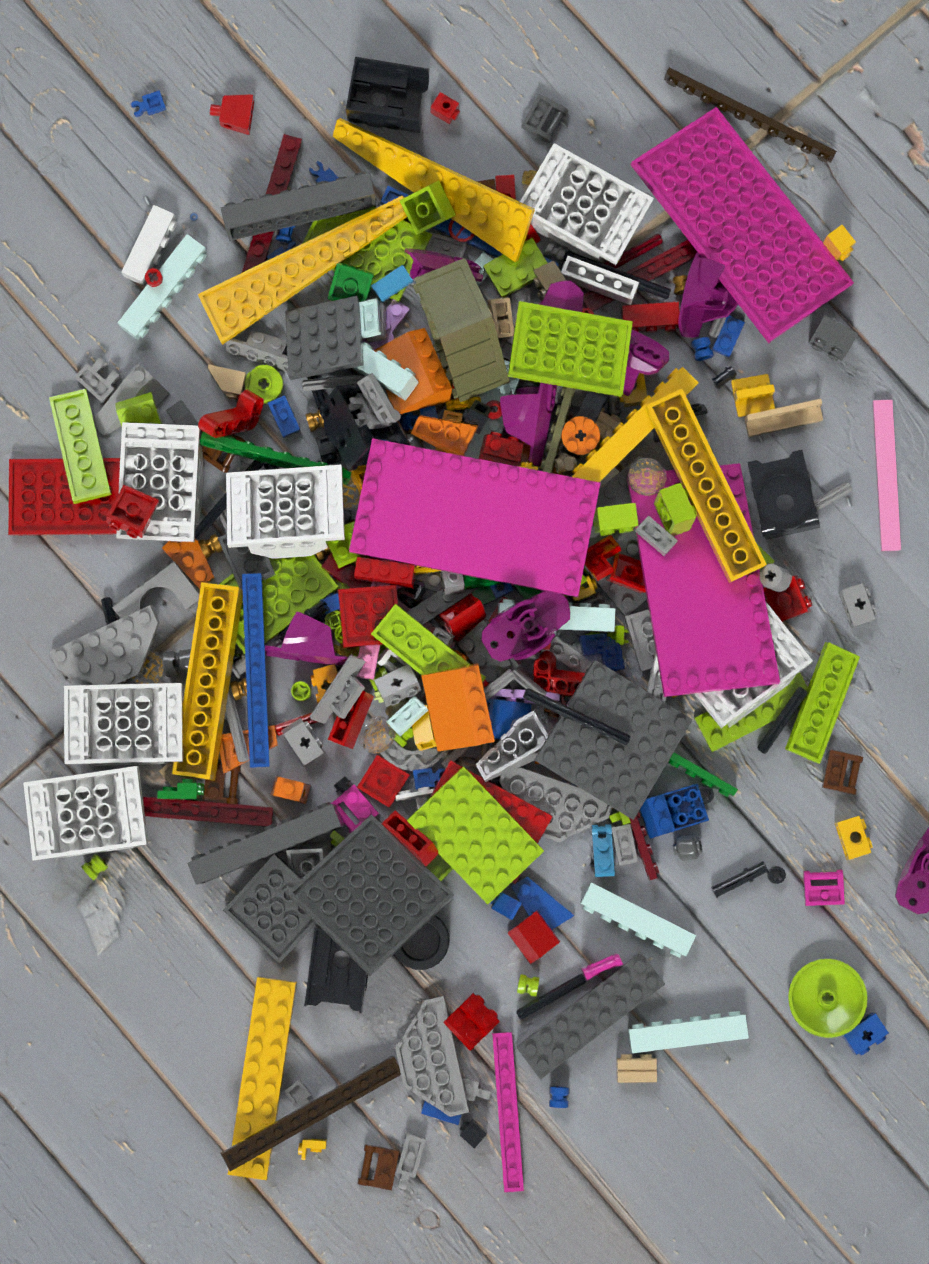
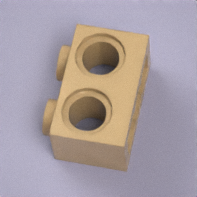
M503 297L487 300L498 338L513 336L514 326L510 298Z

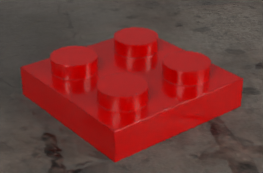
M377 755L357 788L390 808L396 799V795L399 794L410 775Z

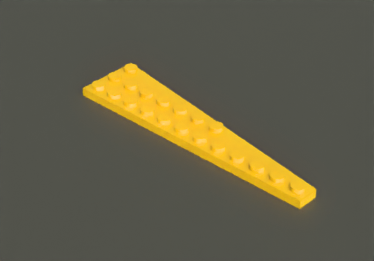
M342 118L337 119L333 138L413 193L440 181L456 214L451 219L512 261L517 262L519 260L535 211L534 208Z
M403 196L199 293L200 301L221 344L223 345L336 267L338 262L342 263L404 220L407 215L399 201L403 199Z

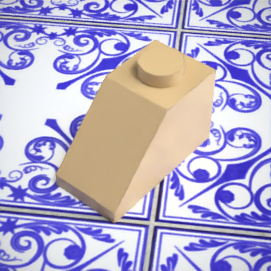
M208 365L210 374L223 394L229 399L237 400V397L239 398L240 394L244 391L246 373Z

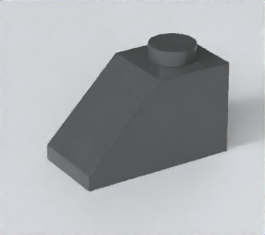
M182 400L166 410L176 425L198 426V422Z

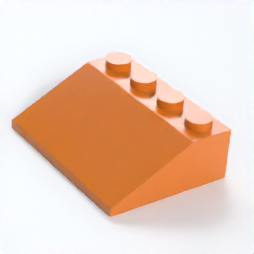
M425 328L407 332L373 350L375 352L381 351L387 356L388 360L394 359L401 364V368H409L416 374L414 377L419 383L406 401L385 389L391 405L400 414L450 401L452 387Z
M479 663L421 675L437 751L495 742Z

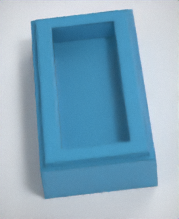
M401 265L371 285L381 302H384L411 284L413 279L409 276L405 267Z

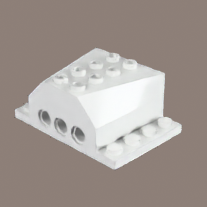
M554 143L520 202L535 209L532 217V226L537 233L556 241L561 246L568 247V250L597 262L602 257L616 265L654 198Z
M122 422L119 492L124 484L158 499L159 504L151 517V522L143 538H132L126 534L127 531L119 529L116 535L117 539L195 542V524L199 523L202 508L204 473L202 448L199 446L200 429L198 426Z
M342 465L226 473L227 545L229 548L248 546L252 554L272 559L312 556L328 548V541L345 540Z
M767 602L766 607L780 683L695 693V696L720 728L727 724L729 728L788 686L797 673L813 662Z
M182 683L64 686L65 764L115 766L183 762Z
M139 766L23 783L32 860L72 857L135 848L148 844Z

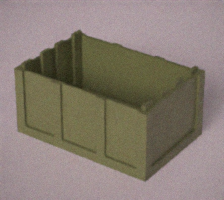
M463 258L414 278L416 284L413 285L415 293L420 295V304L425 311L433 337V347L441 357L440 362L443 369L447 371L445 374L449 382L453 384L452 394L454 398H459V401L462 402L509 383L510 380L507 377L508 373L493 317L466 259Z

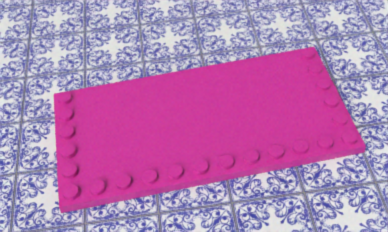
M717 107L631 162V167L700 256L725 266L719 280L768 343L854 284L849 275Z
M372 438L349 552L578 597L601 483Z
M740 463L719 465L753 535ZM675 470L656 472V476H654L655 472H652L653 486L648 485L649 479H644L645 485H640L642 473L637 476L638 474L627 475L631 503H636L638 526L650 516L664 528L654 502L659 490L681 483ZM644 473V478L650 476V473ZM658 475H659V483H662L661 480H663L662 486H661V484H658V480H657V481L654 480V479H656V477H657V479H658ZM640 487V488L644 489L646 492H645V493L638 492V491H641V489H638V488ZM652 488L654 489V490H651V492H654V493H650V492L647 491L648 489H652ZM697 516L689 531L673 536L678 542L665 556L636 533L663 696L668 697L779 684L780 678L763 585L760 581V569L729 583Z

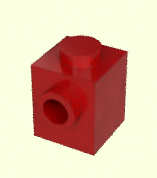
M441 92L430 107L431 114L449 125L452 120L455 121L461 112L459 110V103Z

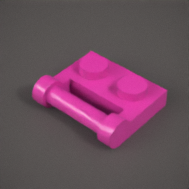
M355 784L331 803L337 806L343 823L350 830V834L371 814L374 817L379 814ZM342 802L347 805L360 821L357 825L353 823L339 806Z
M843 870L812 873L810 871H803L805 906L845 905ZM811 880H836L837 885L811 886Z
M616 953L585 966L581 970L586 979L589 980L600 974V972L619 967L623 963L619 954Z

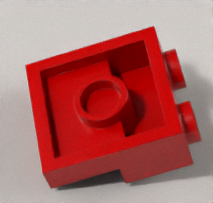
M490 432V434L484 435L479 459L517 466L520 462L524 443L519 442L520 439L516 437L501 438L502 434L497 432Z
M123 484L107 515V523L113 530L119 531V529L127 531L126 534L132 538H143L151 522V517L159 504V500Z
M797 575L792 576L789 587L782 592H776L767 587L763 588L765 601L782 622L810 612V607L813 606L810 597L804 594L803 589L806 587L803 579L798 578Z
M474 993L443 1022L470 1051L500 1022L497 1019L498 1014L493 1009H488L484 1005V999Z

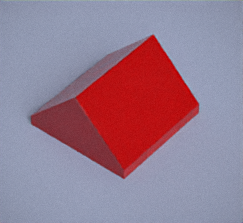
M620 553L615 554L611 563L614 572L609 574L606 580L633 591L645 593L641 561Z
M469 594L438 616L453 636L456 637L486 617L482 602Z
M538 911L507 932L530 964L561 942Z

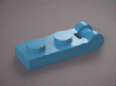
M605 824V826L592 825L595 877L615 876L611 824ZM598 834H605L606 838H598Z

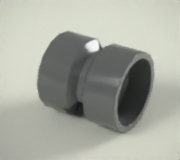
M191 649L180 650L179 653L175 651L163 653L166 677L177 676L179 672L183 675L187 674ZM175 659H178L179 667H175Z

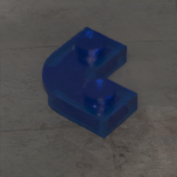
M600 633L579 637L582 656L601 654L603 665L613 671L625 669L620 644L616 643L611 637L606 636L607 634Z

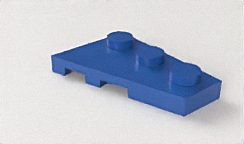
M528 876L511 886L527 914L530 916L538 911L552 930L574 917L570 911Z

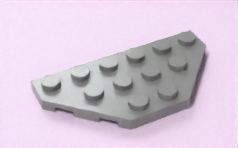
M150 605L49 652L58 670L94 685H116L142 673L146 656L149 654L156 630H158L160 621L153 605Z
M521 767L502 774L499 778L503 789L553 816L542 836L557 842H561L600 821L608 819L612 810L611 806L577 786Z
M445 996L423 1002L420 1010L413 1018L395 1049L403 1087L412 1091L449 1117L470 1113L453 1033L443 1023L449 1017Z

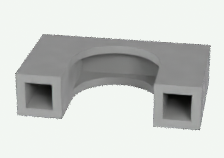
M168 562L161 567L162 571L157 575L152 574L145 579L146 583L142 586L137 585L131 589V594L126 598L123 596L116 600L115 606L112 608L121 619L141 610L143 602L149 593L154 590L165 589L173 592L185 609L190 611L198 605L199 594L175 562Z

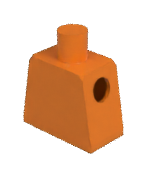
M277 776L274 780L271 796L306 804L311 785Z

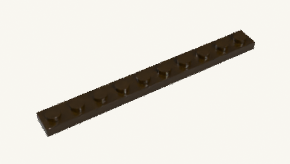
M670 67L665 74L664 80L670 86H678L686 94H694L700 97V100L704 103H712L720 111H728L734 114L733 116L736 119L746 120L754 128H762L770 136H778L784 139L786 144L796 145L804 153L816 155L822 162L828 161L831 163L837 152Z
M395 1057L387 1058L221 1152L220 1154L229 1171L231 1172L400 1076V1068Z

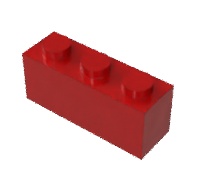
M679 302L623 305L621 308L622 320L633 321L632 330L636 332L646 331V333H655L661 329H665L666 332H672L679 328Z
M357 557L354 577L358 581L413 588L416 568L412 564Z
M362 691L345 719L336 717L328 740L353 749L374 695Z
M396 810L381 823L424 866H427L438 855V850L434 843L418 829H415Z

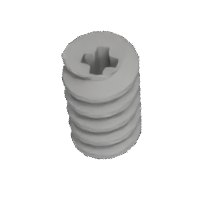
M775 564L766 565L760 572V581L763 586L776 592L786 590L792 580L791 573L788 570Z

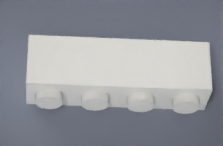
M153 205L122 270L124 277L145 286V273L159 263L161 259L160 252L162 248H166L169 242L168 236L170 231L173 232L176 228L177 221L173 213Z
M567 256L561 271L566 281H571L578 286L628 305L632 304L639 285L637 281Z

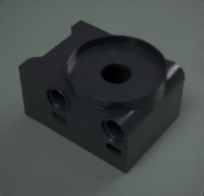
M355 57L346 104L347 120L352 123H362L376 128L386 127L393 130L399 129L420 133L422 123L418 116L422 94L428 90L429 68ZM375 92H382L386 95L387 101L384 106L371 103L370 98Z
M358 385L336 386L320 406V415L324 420L326 436L339 450L348 471L357 470L358 466L367 465L372 438L411 445L399 420L390 425L394 432L393 434L389 427L369 429L366 424L358 428L354 419H358L357 414L361 413V411L357 409L350 412L347 404H350L349 398L355 397L358 393H363Z
M803 450L792 452L789 458L763 464L757 460L747 462L752 481V491L759 513L762 535L766 540L820 528ZM783 494L790 495L794 500L793 507L788 511H782L777 507V499Z
M314 928L304 1006H317L321 1002L349 1005L353 1011L362 1013L368 974L350 956L349 964L346 967H336L333 964V955L338 951L344 950L322 928Z

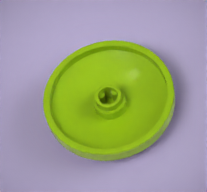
M819 959L808 963L796 973L790 984L788 1002L792 1016L801 1028L814 1036L836 1038L849 1033L861 1022L867 1007V991L862 978L851 966L835 959Z

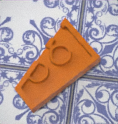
M419 416L411 434L446 453L465 456L478 425Z
M197 540L195 542L168 541L162 547L199 589L201 588V582L210 583L215 578Z
M274 725L268 726L269 750L278 746ZM244 730L243 735L249 755L248 730ZM231 733L222 734L220 756L223 773L225 774L246 762L238 761Z

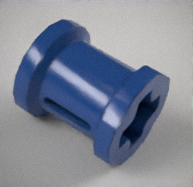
M296 226L280 229L276 240L291 243L293 240L291 238L293 228Z

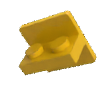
M768 374L731 381L738 417L775 409L773 400L775 389L774 384L770 385Z

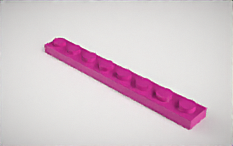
M512 1032L492 1033L504 1192L524 1191Z

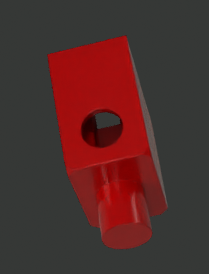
M251 94L224 95L221 105L211 104L210 116L220 117L219 122L223 128L250 135L255 103L254 96Z
M514 175L495 176V190L516 200Z

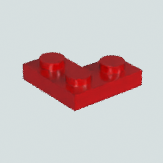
M609 535L587 549L584 565L597 581L614 572L607 559L622 551L620 545Z

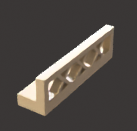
M817 399L749 414L744 419L748 437L823 421L820 408L822 400Z

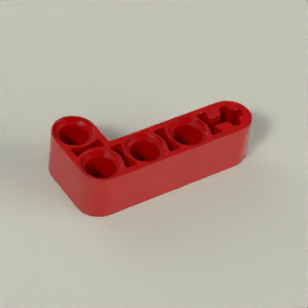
M246 389L240 394L236 408L203 415L199 420L198 428L214 438L252 430L258 423L264 399Z
M548 650L543 651L534 662V682L546 692L572 696L585 673L556 669V656Z

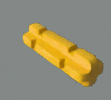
M473 397L462 402L459 399H451L449 402H446L447 410L470 408L475 400L481 402V398Z

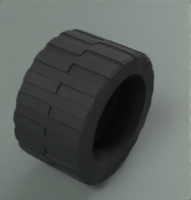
M434 915L427 922L435 928L439 937L436 951L427 958L416 959L408 955L402 946L394 955L404 966L414 970H426L439 964L445 957L450 942L449 932L444 922L438 916Z

